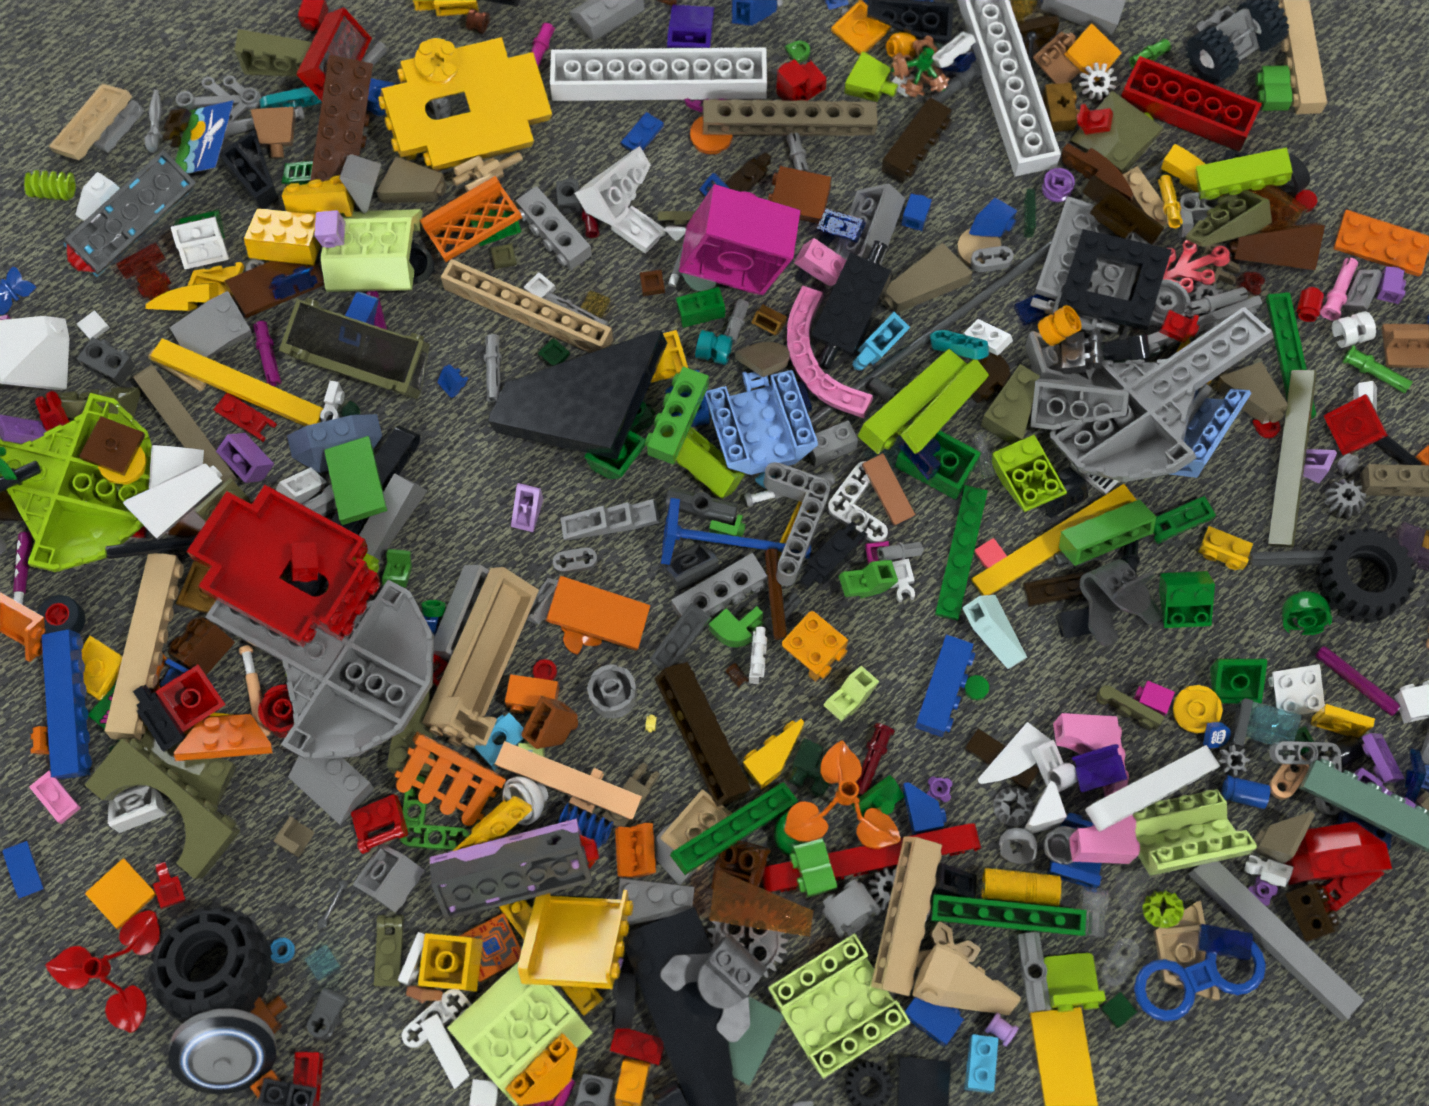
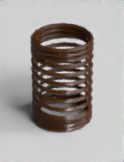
M736 663L729 666L725 671L738 688H740L744 681H749L748 677ZM734 668L735 670H737L733 673L735 674L734 676H736L737 674L741 675L736 680L735 678L731 677L732 675H730L731 673H729Z

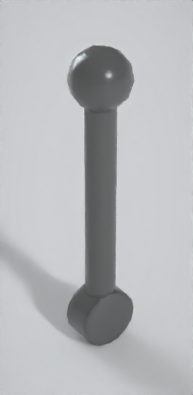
M341 880L338 883L339 888L324 917L317 922L319 928L327 927V920L342 891L348 887L346 880Z

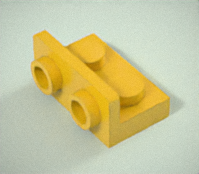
M1208 526L1198 552L1203 554V557L1209 561L1219 560L1226 563L1225 566L1229 569L1243 570L1248 564V557L1253 543Z

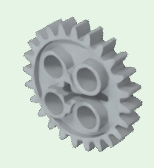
M747 899L744 906H741L740 902L736 900V908L734 909L727 904L728 912L726 914L719 910L718 914L721 919H712L711 921L716 927L715 929L708 928L707 930L713 934L712 938H708L710 943L713 944L712 948L714 949L721 939L729 933L728 926L733 921H739L742 928L740 933L732 936L745 947V944L741 943V939H744L746 936L745 919L749 918V936L754 939V943L749 944V952L753 955V951L757 947H764L767 951V956L760 962L767 970L770 968L776 972L775 961L783 963L779 954L787 953V950L781 946L789 942V940L781 937V935L787 932V929H779V926L784 921L782 919L774 920L777 912L773 911L768 914L769 905L766 904L760 909V902L756 900L754 906H751L750 901ZM758 921H763L767 925V930L763 935H756L753 931V926ZM767 970L763 974L766 978L769 977Z

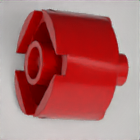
M286 684L270 688L264 694V698L258 706V715L266 728L270 729L276 736L285 739L295 723L288 687Z

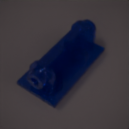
M302 266L293 270L294 274L288 276L280 274L272 278L273 282L270 283L269 289L275 287V290L272 291L275 299L280 298L282 300L296 294L293 288L294 285H297L299 292L315 287V284L318 283L315 275L311 276L310 274L314 269L313 266L307 269L306 266Z

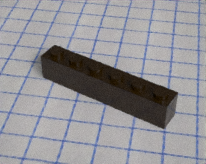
M688 662L664 668L655 677V682L716 806L719 807L741 799L751 788L738 764L736 756L727 742L725 734L717 722L716 715L712 712L706 700L705 693L702 691L695 673Z

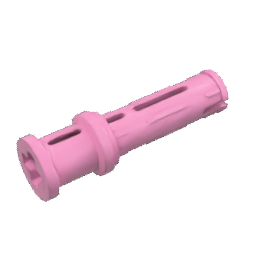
M1348 258L1344 259L1333 290L1327 293V302L1321 308V316L1331 321L1340 318L1342 305L1347 301L1346 292L1358 266L1357 260L1350 258L1349 263Z

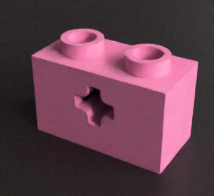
M813 238L803 245L794 264L831 287L836 284L846 259Z

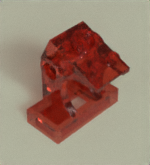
M156 242L116 263L126 279L134 275L137 276L136 280L140 284L137 288L143 298L148 297L151 301L171 291L168 285L172 284L166 272L161 273L157 266L158 263L166 260Z

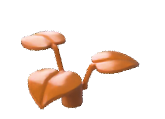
M843 740L839 741L828 750L820 766L821 775L827 783H839L835 798L821 813H819L818 807L811 802L803 801L795 804L788 812L784 827L785 833L801 842L821 839L828 830V824L822 817L836 803L844 806L854 803L857 818L861 821L856 828V834L863 845L872 849H880L899 843L901 838L898 828L887 814L882 813L877 808H870L862 817L859 806L860 799L856 797L859 792L856 781L861 776L862 767L856 755L847 747Z

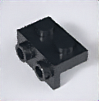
M1071 467L1057 474L1067 494L1043 504L1049 518L1088 498L1086 480Z

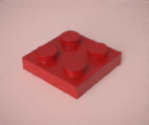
M1367 394L1323 415L1343 456L1348 453L1352 454L1388 436Z

